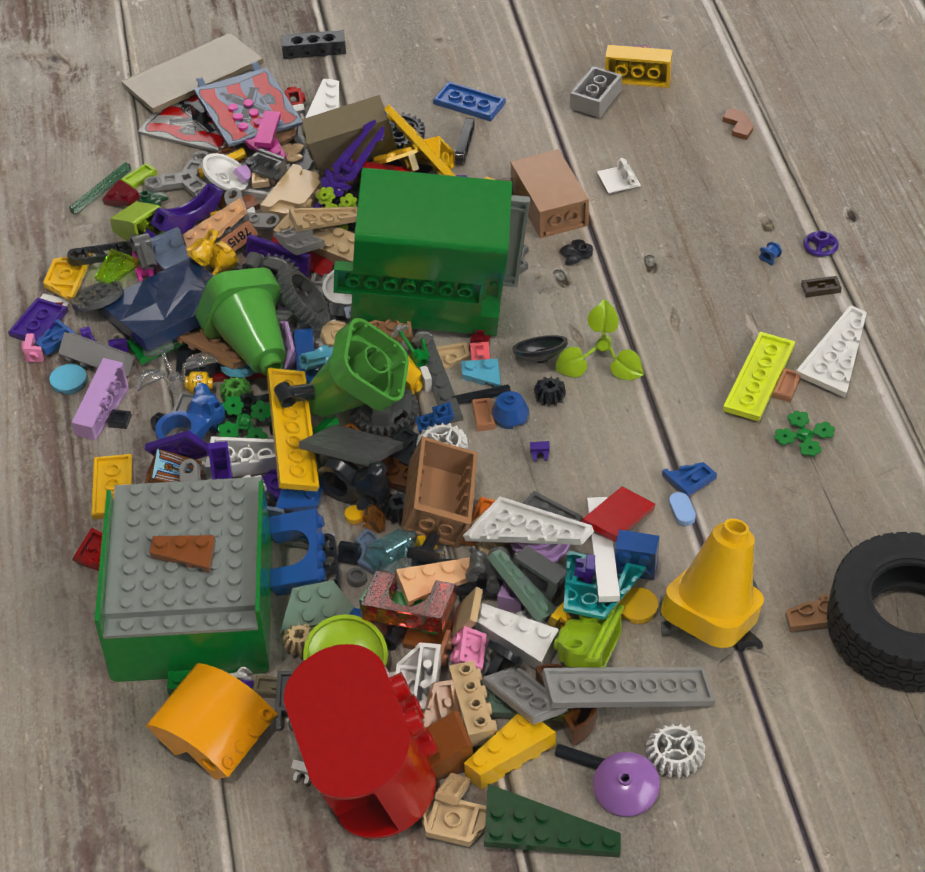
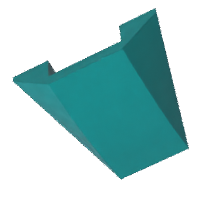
M567 550L564 611L604 620L619 602H599L595 570L592 584L583 583L584 578L574 576L576 558H587V554ZM626 563L622 574L617 573L620 600L646 571L645 566Z

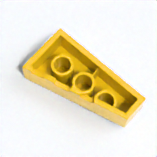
M517 713L464 763L465 777L470 778L471 783L482 790L488 784H493L505 777L507 772L513 769L517 770L528 760H534L540 757L541 753L547 749L550 751L555 748L556 732L542 721L531 724L522 715Z

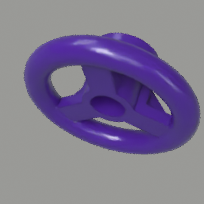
M816 231L804 238L803 246L808 253L824 257L835 253L839 243L834 235L826 231ZM809 240L815 243L817 247L816 250L812 249L809 246ZM833 244L830 250L822 251V248Z

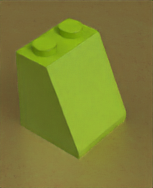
M134 202L110 218L112 231L125 241L132 234H144L147 229L156 235L164 233V231L151 224L154 214L160 206Z

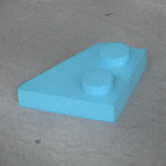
M498 359L461 361L463 380L474 381L481 385L488 383L495 385V387L501 386Z

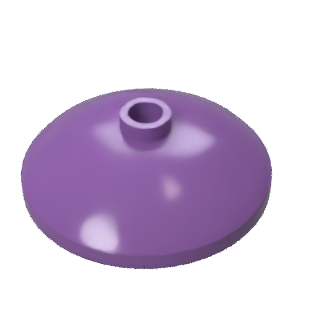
M620 752L609 756L598 766L593 778V790L598 803L607 812L620 817H633L644 813L654 804L659 794L660 780L656 768L647 758L633 752ZM625 776L629 777L627 782H623L621 779Z

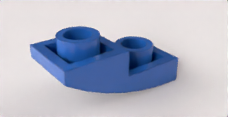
M450 402L432 407V413L415 417L420 434L422 430H427L428 426L433 427L434 424L441 425L442 422L446 425L455 418Z

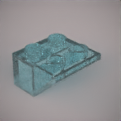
M397 529L369 544L366 547L363 558L377 574L384 571L388 572L396 564L404 563L409 559L407 558V549L414 546L417 533L411 530Z

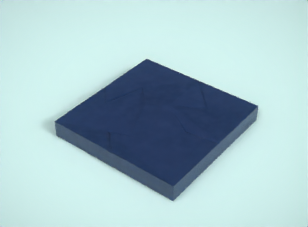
M188 258L124 289L120 298L109 305L99 308L104 317L148 352L200 326L195 313L205 286L214 275L191 258Z

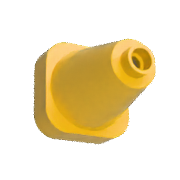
M727 519L724 523L717 524L691 565L668 585L661 606V613L667 621L703 642L718 648H728L735 645L757 623L764 603L762 593L753 586L755 538L745 522L739 519Z

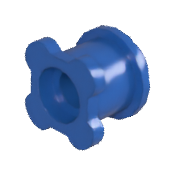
M769 242L766 247L762 246L760 248L761 254L759 258L761 261L773 265L775 263L774 259L782 254V249L778 243Z

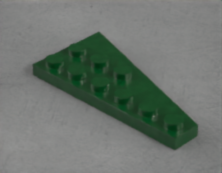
M488 784L484 847L620 858L621 833Z

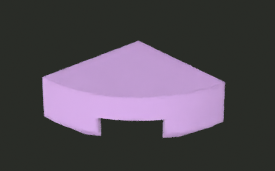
M247 165L237 167L233 171L244 184L251 176Z

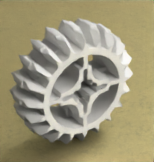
M443 422L441 425L434 424L433 427L428 426L427 430H422V433L418 435L416 443L417 447L423 436L464 449L468 448L467 437L463 429H459L457 425L452 427L451 423L444 425Z
M672 722L670 727L663 724L662 729L656 728L655 732L651 733L646 743V756L656 770H660L661 776L667 773L669 778L672 775H676L679 779L684 774L688 778L690 772L695 774L697 768H701L702 761L705 759V745L702 736H698L697 730L691 731L690 725L684 728L682 723L679 726H675ZM661 746L664 747V752L662 754L659 751V748ZM689 747L692 750L691 755L687 754V749Z

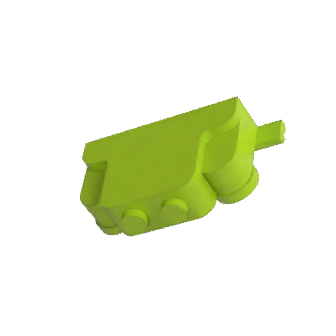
M616 605L604 620L579 615V619L568 620L565 626L560 629L559 637L555 638L554 650L558 651L559 661L572 668L606 667L622 634L621 614L624 610V605Z

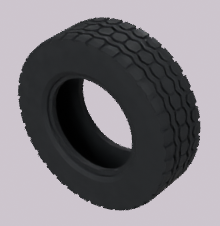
M891 532L885 533L883 536L877 535L871 537L870 540L867 539L861 542L859 546L857 545L850 550L836 570L827 605V625L830 637L844 660L848 664L851 663L856 671L862 672L863 676L868 679H874L876 683L883 686L888 685L889 688L896 690L904 689V691L925 692V633L905 631L890 624L878 613L872 601L879 594L894 589H910L925 593V534L921 535L918 532H896L894 534Z

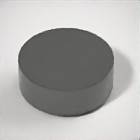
M360 567L350 569L347 572L348 584L355 588L365 585L367 582L366 571Z

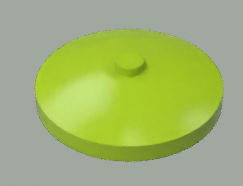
M343 614L323 620L313 628L304 645L303 661L327 647L340 644H355L366 647L376 653L385 667L387 666L388 650L383 635L375 625L359 616Z

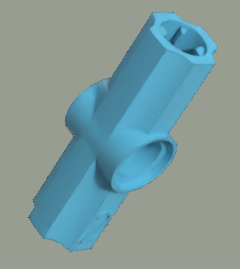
M323 345L315 351L302 353L299 356L301 369L310 370L322 367L331 356L333 347L330 348L329 345Z

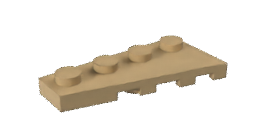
M358 207L289 209V217L296 232L356 222Z

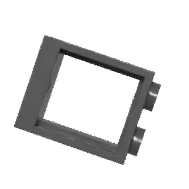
M528 545L522 551L518 550L513 557L514 564L553 604L561 595L567 571ZM524 567L533 572L534 574H536L537 576H539L540 578L547 581L548 584L544 583L531 573L524 570Z

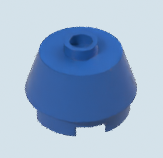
M507 391L497 397L491 413L498 422V426L504 429H513V426L525 424L529 415V407L521 394Z

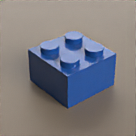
M619 530L615 546L617 573L622 574L626 563L646 567V571L640 577L641 579L655 580L660 536Z

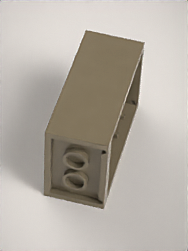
M380 95L302 119L303 126L301 131L305 137L304 143L306 149H310L308 150L309 156L313 160L315 170H319L321 176L325 175L327 168L330 172H334L332 165L356 138L364 131L363 125L370 121L376 120V124L350 159L357 160L382 126L385 127L383 140L376 142L366 162L373 160V157L389 154L390 151L397 149L392 127Z

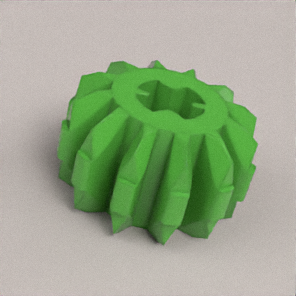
M230 376L229 380L224 379L223 384L220 385V397L224 402L228 396L231 398L235 395L240 397L245 393H251V385L245 377L240 379L239 377L232 378Z

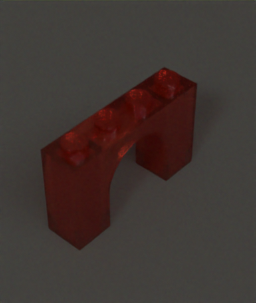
M376 570L361 602L363 620L443 633L457 599L455 583L436 580L430 595L425 601L414 606H402L392 601L398 589L396 573Z

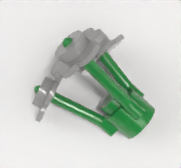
M406 324L396 326L391 337L396 338L400 335L404 340L400 344L407 354V350L411 351V356L409 355L415 365L418 368L425 366L429 362L428 358L430 357L426 344L433 339V335L429 332L417 333L412 338V341L417 346L422 345L423 350L420 348L414 349L404 335V332L410 326Z

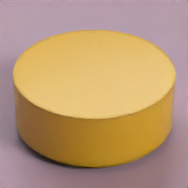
M357 505L349 506L344 513L345 520L353 525L361 523L365 518L364 510H357Z

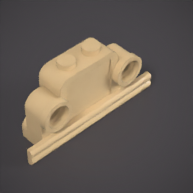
M292 164L260 204L262 213L277 214L282 221L289 213V209L313 208L318 201L316 194L322 188L318 173L304 170L300 165Z

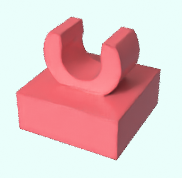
M489 342L470 343L471 360L490 359Z

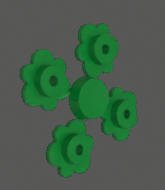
M239 396L226 397L225 402L222 403L224 410L227 411L228 415L234 414L238 417L236 424L226 421L225 424L218 426L219 437L238 438L239 433L237 431L241 429L248 430L245 438L267 439L268 435L263 432L261 427L256 429L252 425L253 419H258L262 422L265 418H269L271 415L270 405L265 404L262 400H258L255 405L251 406L252 412L250 416L248 414H241L244 403L240 402Z
M796 410L789 414L787 418L792 426H797L800 429L796 433L790 431L789 428L784 430L777 429L774 439L780 445H787L788 443L792 444L794 439L797 438L799 442H802L799 445L801 454L814 457L822 452V448L819 446V442L811 440L813 434L819 435L821 439L832 438L835 428L829 422L815 424L813 432L808 428H803L810 422L808 413Z

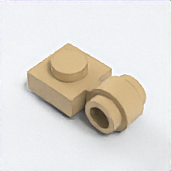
M251 173L253 189L270 187V183L276 186L281 179L279 178L277 181H274L256 173Z

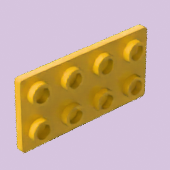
M411 147L390 151L389 154L373 157L374 161H371L372 163L382 164L400 158V167L411 172L419 169L414 154L418 151Z

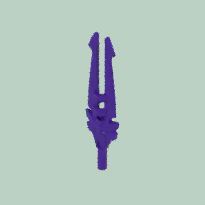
M376 120L363 125L364 131L356 138L332 165L333 173L328 168L326 169V177L322 178L321 184L325 188L332 187L335 197L343 196L345 194L344 190L352 188L346 182L354 181L376 142L383 140L384 126L380 128L356 162L350 159L376 124ZM318 200L313 208H322L323 205Z

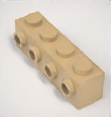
M474 660L450 665V680H454L460 716L471 740L472 747L483 745L498 730L496 721L491 720L490 717L492 715L490 702L486 703L485 700L487 698L485 685L481 686L480 683L482 681L480 668L476 669Z

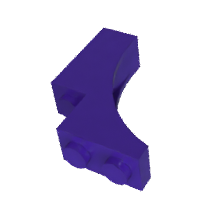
M207 183L204 189L186 204L171 209L157 208L151 224L164 232L178 227L181 234H184L194 227L196 220L204 221L210 217V213L215 212L223 190L212 183Z
M228 442L208 443L212 480L233 478Z

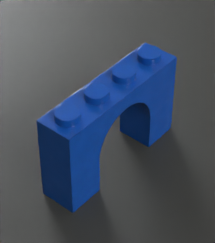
M316 508L270 516V535L276 543L293 540L309 542L308 552L301 561L294 565L270 569V585L276 596L291 594L292 588L320 583L326 580V572L323 568V562L326 561L322 546L325 544V537L322 533V527L325 526L323 516L318 513Z

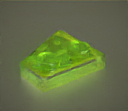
M111 249L94 278L98 282H103V284L119 281L140 265L139 260L133 256Z

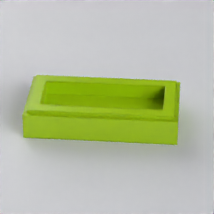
M145 163L121 180L136 189L144 184L145 179L150 176H156L158 173L157 169Z

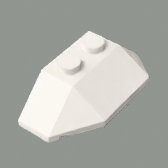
M418 643L396 666L395 675L402 672L412 695L415 694L423 713L430 685L434 682H440L441 644Z

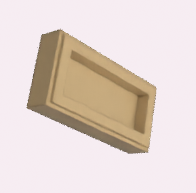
M450 773L437 790L435 799L456 806L470 787L471 779Z

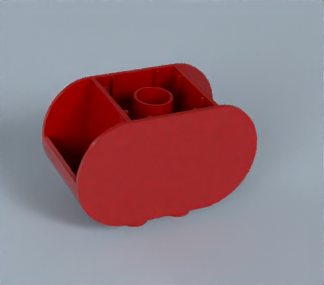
M355 644L334 645L308 657L294 670L287 681L284 690V704L312 784L331 807L341 825L349 833L357 837L379 839L393 836L408 829L423 816L431 804L436 788V775L429 757L439 753L429 729H425L422 719H425V716L415 694L412 695L402 672L391 676L380 657L366 647Z

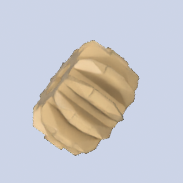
M300 623L297 626L290 625V629L285 630L282 639L285 651L291 653L293 657L298 654L302 658L306 639L314 627H309L308 623L303 626Z

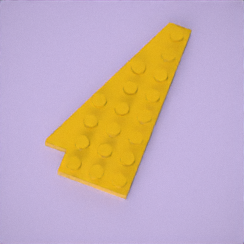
M388 104L384 109L388 113L387 117L393 124L396 122L395 126L404 134L410 143L412 142L413 147L418 152H421L426 160L430 159V165L438 171V174L456 176L415 129Z

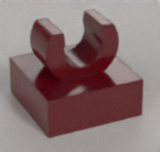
M477 330V334H472L470 343L489 342L490 344V335H484V330Z

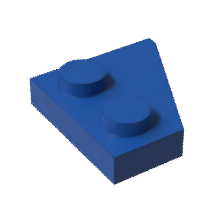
M59 319L55 320V326L52 330L47 329L44 335L35 342L37 347L42 348V352L45 355L51 354L60 348L64 332L76 334Z

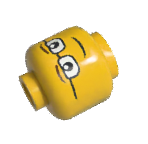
M190 372L189 376L185 378L186 391L194 394V387L199 383L207 384L209 389H213V378H209L207 372Z

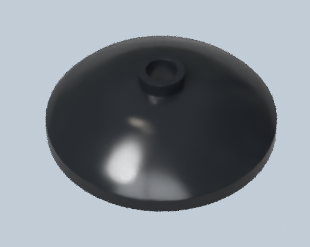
M560 335L538 336L523 340L515 344L512 349L513 353L519 358L537 361V363H546L548 359L557 356L566 348L568 340Z

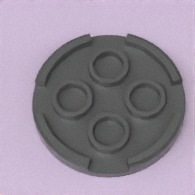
M112 281L110 284L99 282L78 292L79 295L76 298H72L70 302L75 311H91L116 301L122 296L124 289L118 281Z

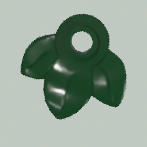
M143 190L139 193L140 197L137 199V202L155 204L161 207V201H166L169 198L163 192Z

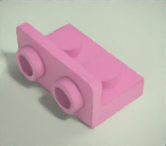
M466 626L459 633L456 632L452 640L454 650L450 656L452 665L474 660L476 669L480 668L482 670L487 634Z

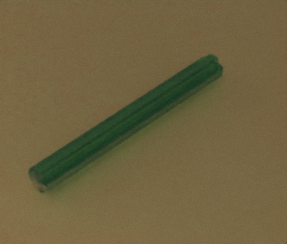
M127 162L120 165L70 205V212L74 215L80 212L131 171V165Z

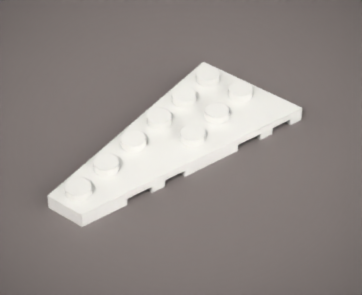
M850 305L796 370V376L798 374L800 378L846 398L867 312Z
M499 496L468 529L463 537L465 541L582 545L594 530L592 525Z

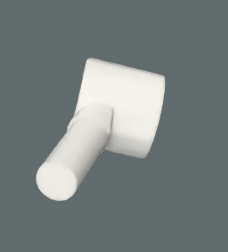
M241 667L237 672L229 674L241 680H251L247 675L253 672L246 667Z

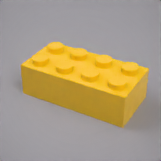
M608 45L605 56V70L621 74L622 84L669 88L672 74L673 50Z

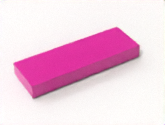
M264 111L254 140V147L271 148L281 118V112Z

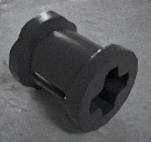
M397 623L388 624L387 632L383 636L387 650H396L399 638L405 633L404 628Z

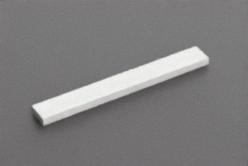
M607 497L587 498L588 514L605 501ZM594 531L591 534L593 555H596L595 574L599 602H619L620 593L613 541Z

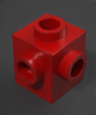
M296 86L288 87L284 91L292 106L306 102L305 94L301 92V88H296ZM295 97L296 102H291L290 98Z

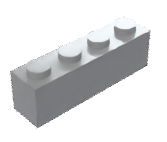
M64 332L58 352L65 356L64 359L73 362L78 360L80 365L86 367L94 366L96 371L103 358L122 362L126 376H129L135 356L83 336Z

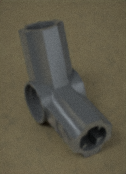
M149 234L130 235V238L127 240L128 246L132 247L134 253L136 252L142 270L152 269L157 266Z

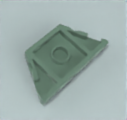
M333 580L292 588L281 632L284 633L285 630L290 629V625L297 626L298 623L301 626L308 623L309 627H315L329 617L343 614L349 615L355 607Z

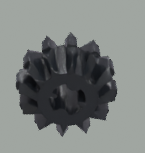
M552 376L550 378L543 377L542 380H538L534 387L536 401H539L541 405L547 404L548 407L552 404L557 406V403H562L566 395L564 382L560 381L559 377L553 379Z
M397 491L395 495L390 493L389 497L383 501L382 512L385 519L390 520L391 524L398 522L400 525L403 518L405 493L400 494Z

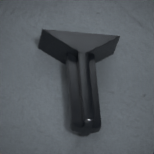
M432 531V533H429L422 546L408 547L407 558L428 563H438L440 554L434 551L440 539V536L436 534L437 532Z

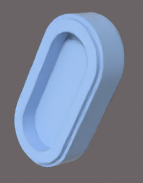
M682 492L673 493L669 498V506L676 522L682 526L692 525L695 522L696 513L689 497Z

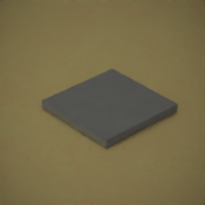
M333 425L301 440L299 448L369 467L374 462L381 461L403 449L404 442Z

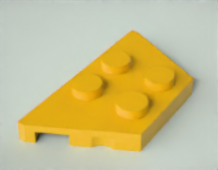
M67 257L53 259L43 281L44 288L71 301L77 295L89 264L72 266L68 264Z

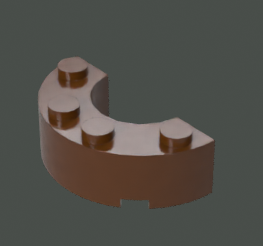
M563 664L537 666L536 681L545 687L541 674L543 668L565 667H563ZM572 708L563 715V731L572 746L582 742L592 732L596 724L597 708Z

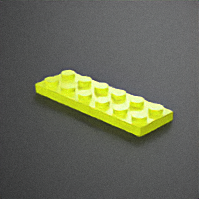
M760 332L727 397L723 411L759 422L780 375L792 354L795 341Z

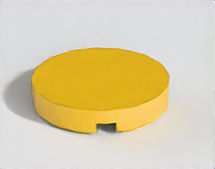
M641 587L630 588L617 604L624 605L621 618L630 620V623L633 624L647 623L658 612V599L655 594Z

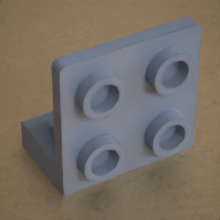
M178 227L151 238L155 260L163 270L190 258L186 255V246Z

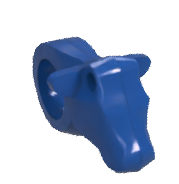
M199 383L194 387V396L187 408V412H170L158 420L155 426L157 440L165 438L168 432L180 427L190 429L192 433L202 440L208 429L212 433L217 434L218 424L222 423L226 417L224 407L218 401L215 394L210 392L207 384Z

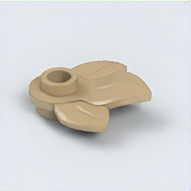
M300 143L283 145L282 149L287 157L286 163L289 164L290 162L294 163L302 160L303 156L300 152L305 148V145Z

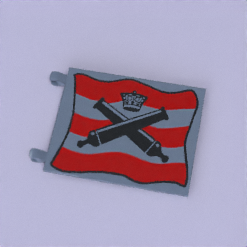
M257 61L251 63L253 67L252 72L208 85H206L203 77L196 79L198 88H195L194 92L228 147L256 137L259 126L254 124V120L262 118L264 111L281 112L276 132L303 125L301 118L268 68L261 69ZM244 100H253V105L245 107L243 104ZM235 103L238 109L236 111H229L228 105ZM257 109L259 114L257 116H250L249 110ZM241 113L243 114V119L236 121L233 119V115ZM246 122L248 129L240 130L238 124Z

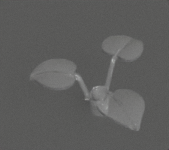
M169 341L148 352L145 349L143 351L147 357L162 354L170 373L168 375L169 378L165 376L164 370L147 369L135 376L134 384L139 392L145 386L163 378L168 387H170L172 394H180V391L184 392L186 390L184 384L186 378L185 369H194L216 363L218 360L210 353H197L188 357L186 363L182 364V375L179 372H173L165 354L166 351L174 348V343Z

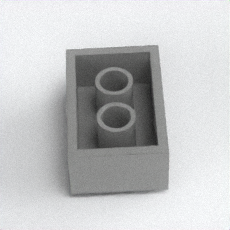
M592 66L571 91L570 109L600 118L622 91V75Z

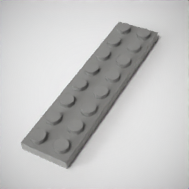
M705 667L543 668L541 673L550 708L713 706L716 701Z

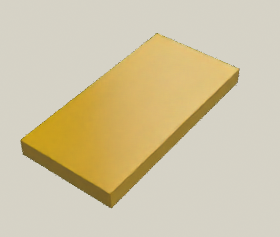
M132 454L94 457L92 520L104 519L107 490H111L114 500L115 485L133 484Z

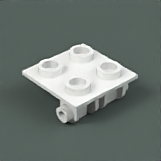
M624 158L618 160L617 167L597 171L608 194L641 186L630 165L627 164V160Z

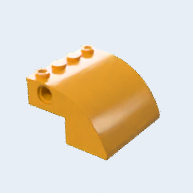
M198 663L145 726L175 756L188 752L215 780L230 776L278 713L260 695L236 677L216 667Z

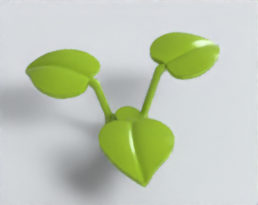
M603 299L590 311L587 318L589 327L593 331L601 332L602 334L598 338L596 346L584 355H582L579 347H568L559 355L555 365L556 371L573 378L580 377L585 373L588 366L584 358L597 349L601 352L609 350L613 359H615L611 363L610 369L617 378L634 380L644 375L641 359L635 351L625 349L620 351L617 356L615 355L611 347L612 338L606 335L605 332H615L619 325V318L612 304L606 299Z

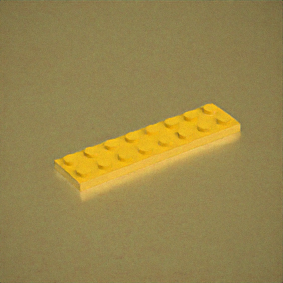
M268 368L267 382L279 488L318 491L319 481L315 453L299 448L301 440L313 435L309 400L296 402L291 407L284 408L274 392L275 386L282 382H288L290 386L307 384L305 371Z

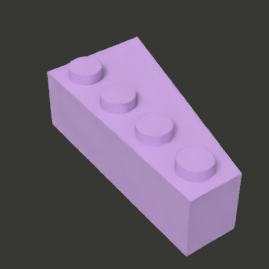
M106 358L102 359L78 411L72 419V427L76 436L96 440L108 422L112 410L117 408L128 391V382L122 362Z

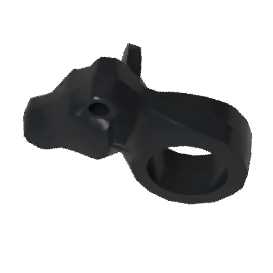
M328 457L317 471L319 485L325 493L341 502L357 500V510L363 511L369 504L374 506L380 505L390 493L388 488L390 480L386 475L387 467L380 461H376L370 467L359 470L352 462Z

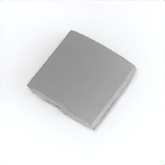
M295 227L274 233L277 241L295 255L325 247L323 239L313 236V229L296 232Z

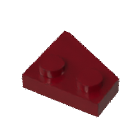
M118 180L103 197L102 201L104 205L130 206L136 202L140 195L136 189L122 180Z

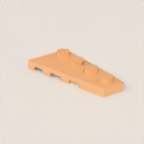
M240 198L184 233L183 238L186 246L192 245L199 238H204L210 228L219 232L217 236L219 239L227 227L231 228L248 213L244 202Z
M470 557L396 569L395 576L407 607L413 605L417 600L422 599L423 601L430 598V595L434 593L445 592L451 586H459L469 582L466 579L465 573L469 567Z

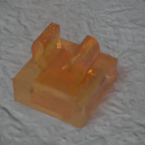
M375 505L368 507L367 515L363 517L366 524L362 527L364 529H374L378 534L385 531L384 514Z

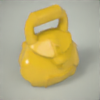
M210 228L204 238H199L192 245L186 247V255L202 267L209 265L214 252L213 244L219 232Z
M223 241L216 242L213 245V257L209 261V266L214 269L212 273L214 276L219 272L236 268L238 265L237 254Z

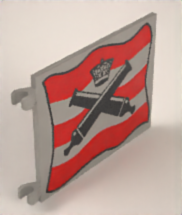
M196 94L187 100L176 103L174 106L162 109L161 112L153 113L138 130V134L214 152L219 151V147L226 144L213 121L202 125L192 117L190 103L199 99ZM239 144L233 145L235 151L238 150Z

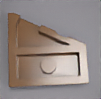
M454 680L434 682L430 685L424 709L425 719H422L425 728L458 710L459 712Z

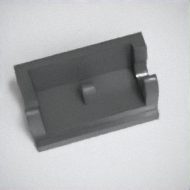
M259 148L258 152L250 158V161L256 159L255 163L250 167V172L277 181L288 171L285 157Z

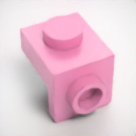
M27 333L25 341H22L21 347L25 361L43 362L42 348L36 346L34 334Z

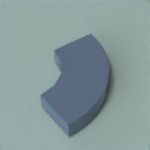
M366 528L354 540L355 543L360 544L361 557L357 563L358 567L374 575L382 561V548L375 533Z

